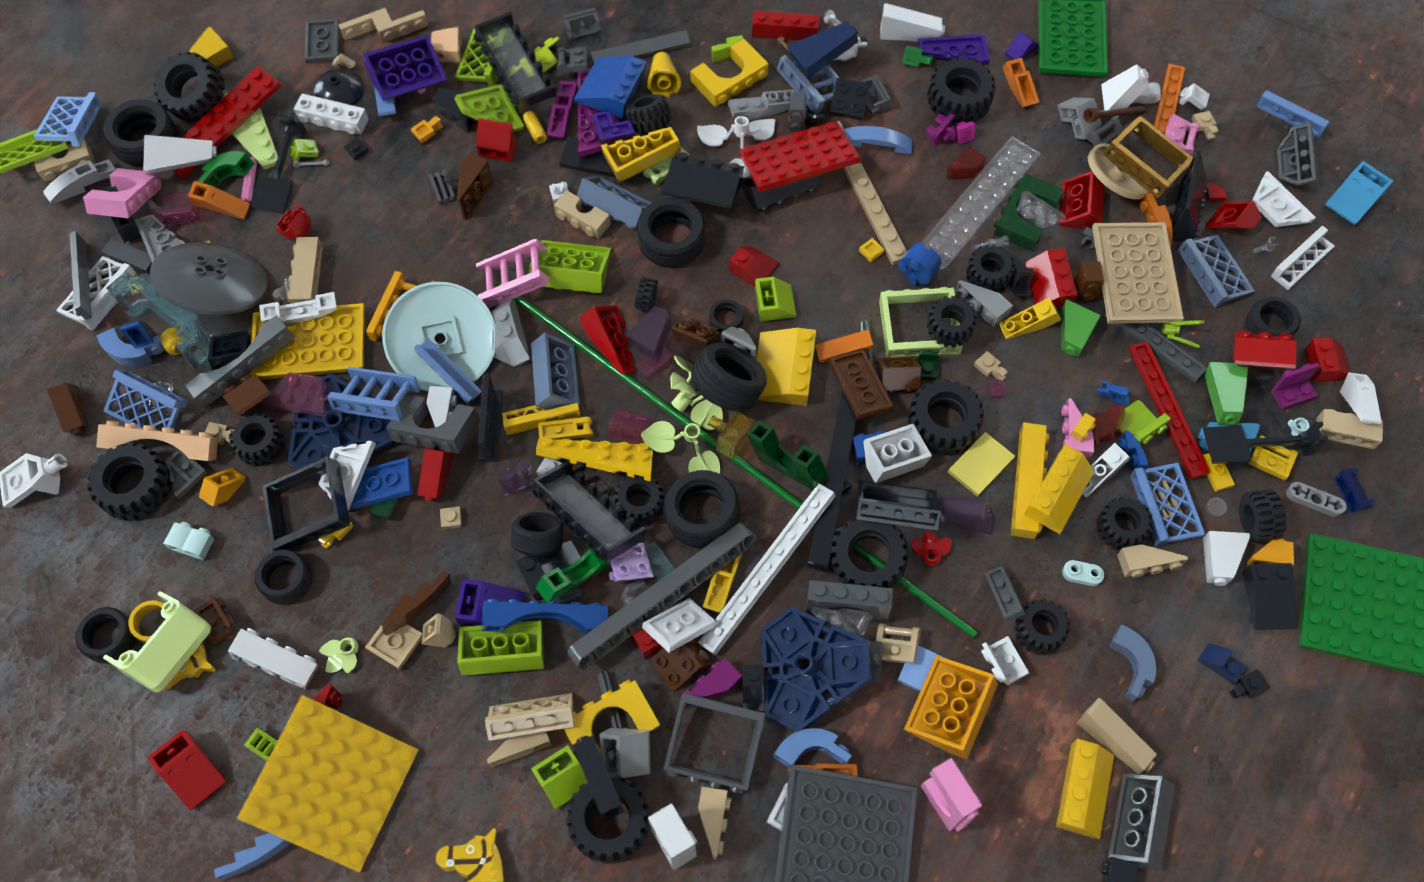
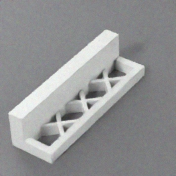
M1321 226L1276 268L1271 277L1289 290L1334 248V245L1324 238L1328 229ZM1320 242L1327 249L1317 250L1316 244ZM1305 254H1314V260H1306ZM1294 264H1302L1303 271L1295 270ZM1291 275L1292 281L1289 283L1281 276Z

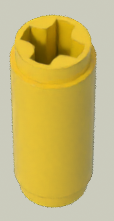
M533 111L525 112L523 120L533 140L537 144L544 143L547 139L546 133Z

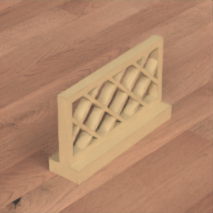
M572 693L490 706L488 717L485 718L488 740L574 727Z

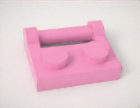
M1173 114L1169 117L1165 136L1189 155H1193L1195 136L1200 126L1198 123H1190ZM1188 131L1189 135L1186 145H1184L1183 141L1185 132Z

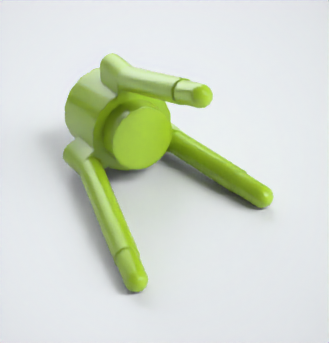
M1204 320L1163 323L1162 334L1167 335V339H1173L1199 348L1200 345L1174 335L1179 333L1180 325L1204 324L1205 322Z

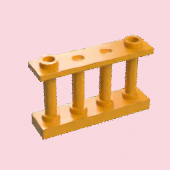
M394 272L366 330L371 341L377 342L379 337L382 336L387 313L399 298L401 291L410 290L417 286L406 283L402 272Z

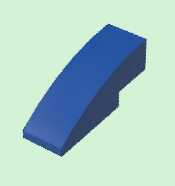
M137 321L120 327V331L135 349L154 343L152 337L157 336L155 331L143 321Z

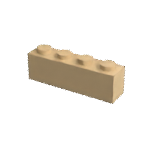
M297 237L296 245H293L294 260L291 261L290 291L287 292V299L291 304L316 299L323 250L318 237Z

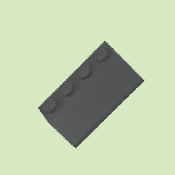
M1123 773L1108 858L1115 857L1137 864L1138 868L1161 871L1175 789L1174 784L1162 776Z

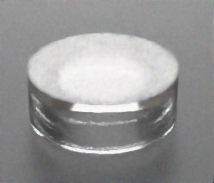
M1218 497L1209 499L1205 505L1206 513L1213 518L1223 516L1227 510L1225 501Z

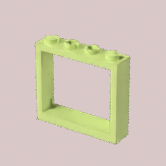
M941 287L939 289L923 288L921 290L905 289L903 291L887 290L881 292L879 305L887 358L918 357L919 352L925 350L938 352V356L961 354L963 345L959 346L957 344L955 348H952L951 345L944 347L942 343L940 345L937 344V340L893 343L888 304L937 301L938 299L943 300L945 296L951 298V296H955L954 288ZM951 318L952 326L960 325L956 319Z

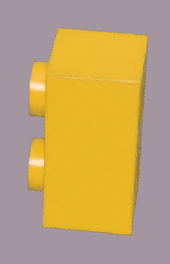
M1085 413L1072 431L1071 436L1080 442L1083 438L1086 439L1089 435V429L1092 430L1096 425L1094 424L1096 419Z

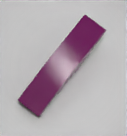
M560 81L559 90L556 92L557 97L552 105L547 137L565 138L574 106V98L578 87L577 82Z

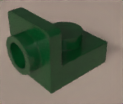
M931 350L919 352L917 361L921 366V380H936L938 352Z

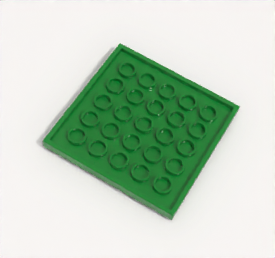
M1309 533L1306 542L1299 647L1424 676V558Z

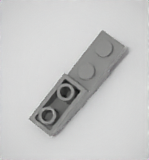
M792 89L762 92L761 97L731 99L728 102V106L733 117L746 116L748 120L760 119L788 110L790 96L795 91Z
M109 159L94 165L88 160L64 172L49 184L43 193L50 204L60 202L84 193V186L110 178L109 175L116 168Z

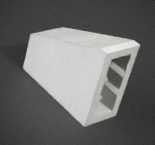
M1136 64L1103 83L1104 110L1127 108L1149 86L1148 72Z
M1209 531L1203 537L1207 583L1225 586L1234 578L1249 541L1250 533Z

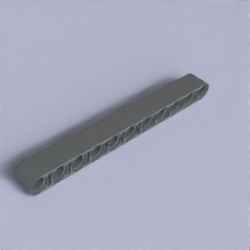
M736 524L572 644L568 649V656L579 669L583 670L590 667L640 630L643 622L667 610L749 549L756 542V535L745 524Z

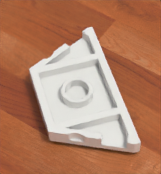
M1268 171L1265 173L1252 199L1258 210L1275 227L1312 223L1316 217Z
M366 441L365 444L360 445L351 444L347 447L333 448L330 458L338 461L340 464L348 510L376 445L372 441ZM326 473L322 475L319 486L327 492L331 499Z

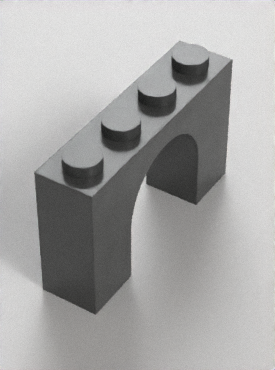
M408 395L400 406L403 417L400 421L391 420L386 428L392 441L459 454L478 424L479 418L475 407L458 404L449 419L442 425L431 429L420 428V425L430 411L425 398Z
M810 580L806 613L812 616L826 617V612L829 608L848 606L866 611V621L886 623L892 608L893 589Z

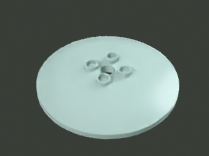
M430 282L413 287L394 302L384 322L382 334L383 347L391 367L397 374L415 376L419 388L423 391L429 392L430 386L450 387L415 353L414 347L417 344L421 345L428 338L473 383L487 370L495 353V323L489 309L476 294L457 284ZM492 329H493V332H494V344H493V349H492ZM443 334L446 340L444 343L439 344L435 341V336Z

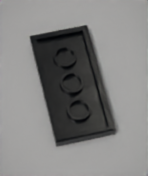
M568 136L559 162L560 167L616 177L604 157L603 151L578 157V137Z

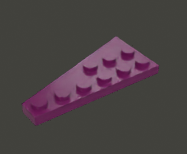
M591 69L585 72H578V91ZM578 103V157L602 151L601 145L616 143L615 141L600 143L593 121V114L602 111ZM611 115L613 123H618V118Z

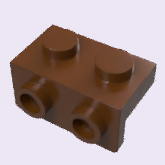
M211 594L209 595L210 601L193 611L211 625L208 637L215 645L236 632L233 626L236 622L230 613H225L224 608H226V605L221 597L216 598Z

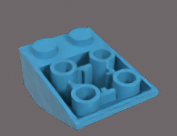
M1362 161L1325 205L1356 225L1387 191L1393 180Z

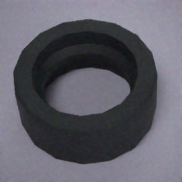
M722 299L711 306L709 324L717 327V331L723 332L732 326L737 329L742 328L744 322L743 309L736 301ZM722 310H729L737 315V320L732 324L724 325L717 322L715 316Z

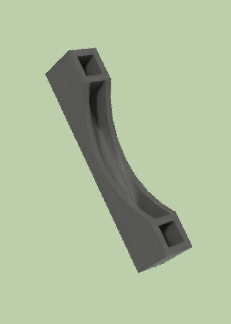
M275 315L261 326L252 344L237 359L217 370L200 373L185 386L192 396L206 408L224 394L226 388L238 383L242 377L251 373L292 341L295 336L282 320Z

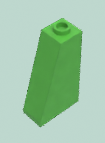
M1209 362L1204 376L1218 425H1238L1244 409L1248 365Z

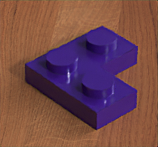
M610 111L593 114V121L601 144L631 139L635 136L630 120L613 123Z

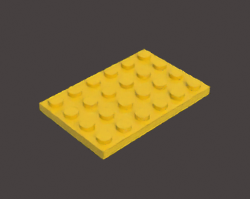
M364 304L336 305L337 310L325 316L308 321L285 324L295 338L254 369L250 375L256 374L260 380L345 373L348 372L347 369L349 367L364 369ZM260 312L253 313L251 344L258 335L261 326L265 324L261 322Z

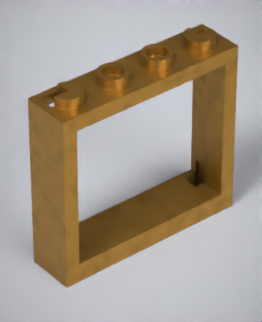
M1140 115L1111 142L1102 154L1156 198H1159L1186 170L1193 159L1191 155ZM1131 132H1134L1177 166L1178 169L1168 180H1165L1120 143Z

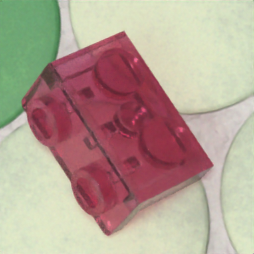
M616 409L609 420L607 435L632 444L644 443L641 433L652 425V419Z

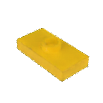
M1210 453L1204 454L1203 457L1210 470L1207 477L1214 492L1233 488L1235 484L1226 465L1212 464Z

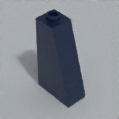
M846 21L790 44L787 48L793 60L810 78L859 42L857 37L858 31Z

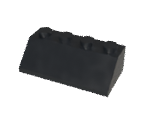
M819 175L760 193L754 182L750 181L742 184V189L752 207L764 210L769 208L770 204L783 203L788 197L795 198L800 196L801 192L816 190V187L821 185Z

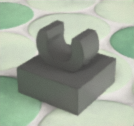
M1086 227L1083 235L1086 237L1082 239V244L1084 245L1087 240H1091L1092 245L1090 248L1093 249L1095 247L1093 230Z

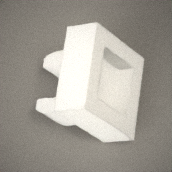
M566 182L549 186L554 204L566 190L569 191Z

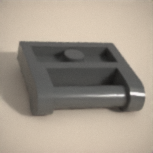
M559 47L557 49V71L559 73L588 71L586 48L565 49L564 47ZM565 58H570V64L565 63Z
M1112 116L1103 126L1088 133L1087 138L1092 142L1093 146L1111 144L1124 129L1116 116ZM1110 128L1114 129L1113 133L1100 140V135ZM1126 137L1120 144L1123 146L1129 144L1130 141L1128 137Z

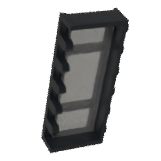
M511 11L474 26V39L477 44L480 43L483 55L489 58L490 67L496 70L497 79L503 82V88L506 94H510L514 107L517 106L518 110L522 112L521 110L549 98L557 97L555 84L551 85L549 75H544L541 62H537L535 59L534 50L528 48L527 39L525 36H521L519 25L513 23Z
M570 460L533 479L532 492L534 496L540 499L546 508L558 517L560 522H564L570 528V531L577 535L584 545L590 547L595 552V555L607 565L611 560L632 547L645 542L646 528L641 527L635 531L634 519L630 517L624 520L622 518V508L619 505L612 509L609 506L610 498L607 494L599 497L597 495V485L594 482L587 486L585 484V474L583 471L574 474L573 463H570Z

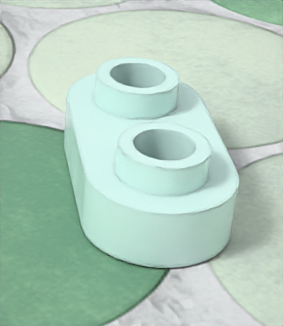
M1071 560L1062 569L1064 578L1075 583L1097 586L1104 579L1102 568L1094 564ZM1071 567L1076 568L1077 572H1073ZM1091 572H1095L1097 576H1093Z

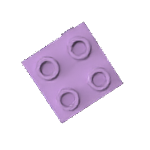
M644 543L637 544L610 561L613 572H610L609 578L614 582L653 578Z

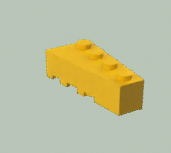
M671 127L649 132L648 135L642 137L639 135L634 136L633 139L627 141H615L616 143L612 145H601L604 157L619 182L681 151L679 139Z

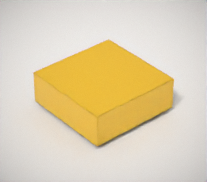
M871 238L859 247V252L872 262L884 253V248Z

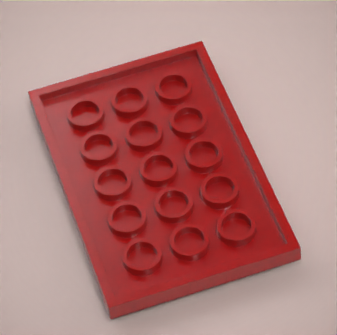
M837 121L828 122L818 127H811L810 129L798 131L787 136H780L777 139L763 141L760 144L746 146L738 150L739 156L759 193L861 163L859 154Z

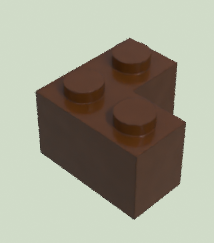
M1101 262L1081 263L1074 279L1077 291L1076 300H1104L1102 291L1104 279Z

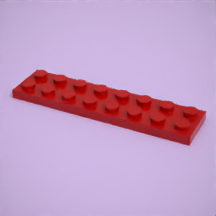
M257 66L182 138L213 141V146L218 148L282 85ZM199 165L173 169L172 171L184 180Z

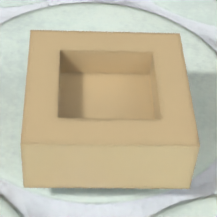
M460 506L440 509L442 530L462 527Z

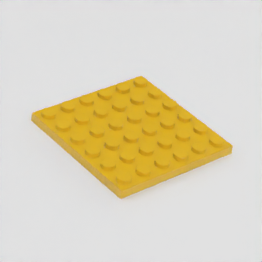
M302 695L237 819L360 872L414 761L418 749Z

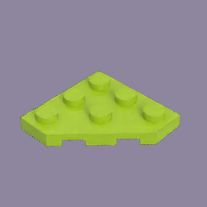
M501 84L459 94L455 97L461 112L476 120H479V118L489 119L501 123L506 122L513 125L514 132L521 131L524 128L521 119Z

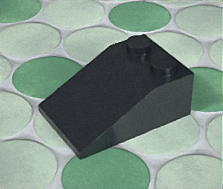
M572 541L563 543L562 547L553 554L539 557L527 555L515 562L533 598L540 601L544 598L538 592L536 586L542 576L557 567L564 569L581 557Z
M1251 564L1243 571V577L1254 630L1295 629L1296 582L1292 564Z

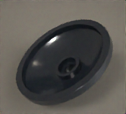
M343 68L326 71L316 79L312 88L314 97L348 105H354L363 93L361 78L355 72Z

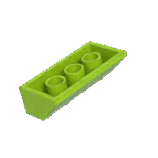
M542 621L518 622L503 632L482 631V625L459 627L457 663L461 675L544 669Z

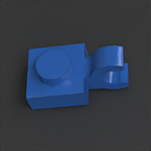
M1108 381L1101 382L1102 387L1105 389L1097 388L1099 396H1106L1110 398L1111 402L1126 407L1129 406L1131 403L1129 389L1123 386L1111 385Z

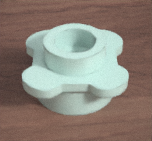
M1304 418L1289 420L1288 426L1291 427V434L1297 436L1298 434H1303L1309 428V423Z

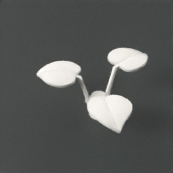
M738 116L735 119V124L731 125L728 134L727 130L720 125L697 126V132L703 143L708 146L718 147L723 144V140H728L734 130L735 135L741 138V149H743L744 136L747 133L758 141L770 139L774 134L775 119L749 122L748 118ZM733 159L730 162L744 166L743 178H751L741 159Z

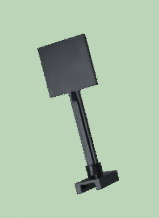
M278 111L277 118L285 128L282 145L273 176H258L250 208L284 214L293 181L280 179L292 137L294 134L305 136L306 128L296 113H292L291 117H287L282 111Z
M1315 422L1303 434H1298L1297 436L1254 439L1245 438L1242 425L1203 428L1212 464L1250 462L1252 459L1249 447L1298 444L1302 455L1310 456L1328 440L1327 436H1321L1319 430L1323 426V422Z

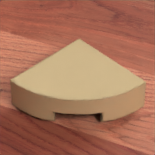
M340 53L333 60L332 65L337 68L348 67L347 69L355 66V61Z

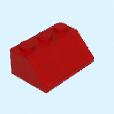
M1093 171L1062 181L1064 192L1061 197L1059 225L1061 227L1085 230L1086 227L1092 228L1094 223H1102L1104 184L1095 176Z
M1065 248L1046 250L1025 262V267L1032 268L1035 272L1030 283L1035 304L1050 298L1055 307L1060 308L1064 306L1066 299L1072 302L1075 301L1077 291Z
M1240 331L1239 333H1234L1231 352L1234 364L1296 368V340L1291 334L1281 333L1279 336H1275L1269 332L1251 334L1252 332Z

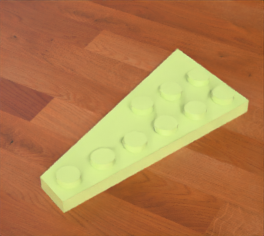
M258 108L231 135L266 170L276 165L278 154L262 111Z

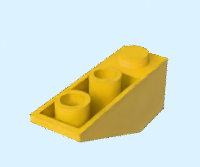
M1047 298L1000 322L999 325L1005 338L1010 339L1045 329L1062 319L1050 298Z

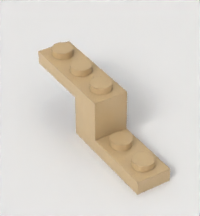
M385 8L339 24L344 40L376 29L382 43L428 26L423 10L391 21Z

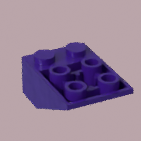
M462 579L455 619L459 626H481L484 601L489 599H499L500 602L520 600L521 603H524L526 593L483 581Z

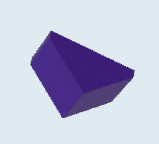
M1019 32L1006 50L1005 55L1011 60L1024 59L1038 47L1039 43L1028 34Z

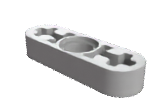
M1294 482L1286 490V495L1291 501L1329 516L1338 517L1346 510V503L1343 499L1306 484ZM1294 489L1298 490L1299 495L1295 494L1296 491ZM1311 496H1318L1321 500V503H1314L1311 499ZM1333 504H1336V505H1337L1336 508H1337L1338 510H1335V509H1334Z

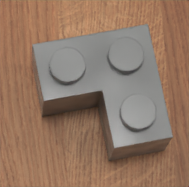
M1074 97L1058 104L1061 121L1072 123L1074 135L1077 139H1087L1088 133L1101 127L1100 118L1096 122L1087 123L1083 118L1086 109H1097V103L1094 98Z

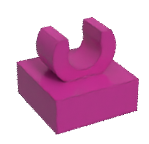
M972 121L957 123L956 132L959 144L975 139V124Z

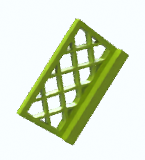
M474 28L455 78L457 81L487 82L488 86H495L498 80L495 73L496 70L490 67L489 62L481 63V61L488 57L484 55L476 56L482 52L481 45L472 51V47L477 45L473 36L475 34ZM508 28L484 37L485 40L487 38L490 39L487 43L489 47L494 45L493 49L510 43L513 40ZM496 33L499 34L494 39L491 38L492 35ZM508 51L495 56L501 67H503ZM473 56L475 57V60L471 61L470 63H467L468 59L472 58ZM478 63L481 65L475 70L471 69V67L475 66ZM468 69L471 71L466 75H462ZM483 70L485 71V72H484V76H477V75H476V74L480 73V72L483 71Z
M37 130L1 142L0 174L68 149V141H37L34 138Z

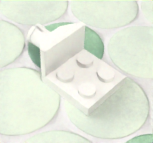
M26 453L0 472L3 507H13L34 491L57 495L60 486L59 470L67 466V463H65L67 462L66 458L61 454H55L51 459Z

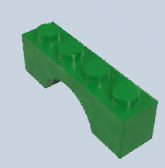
M589 549L570 566L564 569L557 567L543 575L536 589L544 600L550 603L609 568L611 562L607 565L595 555L592 549Z

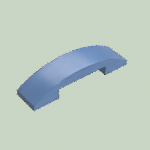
M858 126L844 130L845 135L853 146L861 147L862 143L894 147V152L909 155L912 153V139L895 130L875 126Z

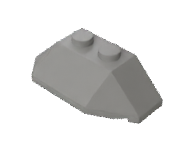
M513 298L497 305L491 312L495 323V353L493 357L516 368L531 361L516 302ZM492 329V349H493V344H494V332H493V329Z

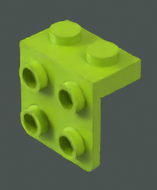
M1137 400L1113 416L1111 422L1122 434L1124 431L1129 430L1140 445L1142 443L1145 445L1152 440L1155 434H1161L1168 428L1167 423L1171 418L1166 413L1156 418L1141 401Z

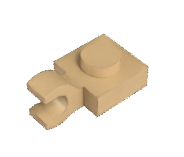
M1210 111L1194 114L1192 121L1199 124V132L1204 131L1208 140L1214 139V133L1218 132V128Z
M988 351L974 362V367L986 377L992 374L999 382L1006 378L1005 375L1008 371L1000 367L1001 362Z

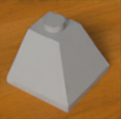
M732 326L722 332L721 343L739 347L756 359V346L746 331Z

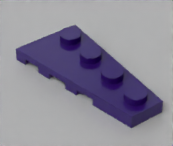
M984 34L923 38L918 40V47L923 49V55L934 56L933 58L946 60L953 58L974 59L977 63L980 62L987 65L990 62Z

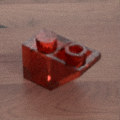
M969 146L965 151L962 150L959 153L955 162L952 161L948 165L946 178L948 180L974 178L984 168L986 156Z
M1114 405L1108 408V411L1090 415L1096 419L1094 422L1096 425L1091 430L1096 445L1116 437L1126 414L1124 405Z

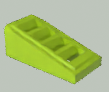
M256 728L244 746L267 761L268 755L274 749L277 740L261 729ZM270 741L269 745L262 753L261 750L266 745V743Z

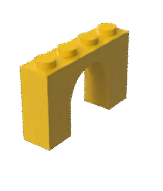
M744 38L730 46V58L742 69L738 76L733 78L719 77L705 63L690 71L691 83L714 107L725 103L732 96L738 95L742 90L751 87L753 83L764 79L768 75V62Z
M629 679L620 684V689L614 693L610 690L601 695L602 700L596 703L591 701L582 706L583 711L577 714L574 711V727L564 728L572 744L577 743L576 740L582 736L594 737L593 724L596 717L603 710L613 707L621 708L628 712L638 730H649L651 732L658 728L660 724L635 680L631 682Z

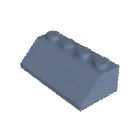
M600 176L582 178L576 195L581 198L582 204L596 206L610 214L613 220H621L626 223L627 227L633 229L637 228L641 212L652 203Z
M547 333L542 334L531 343L536 407L549 410L578 403V407H580L574 344Z

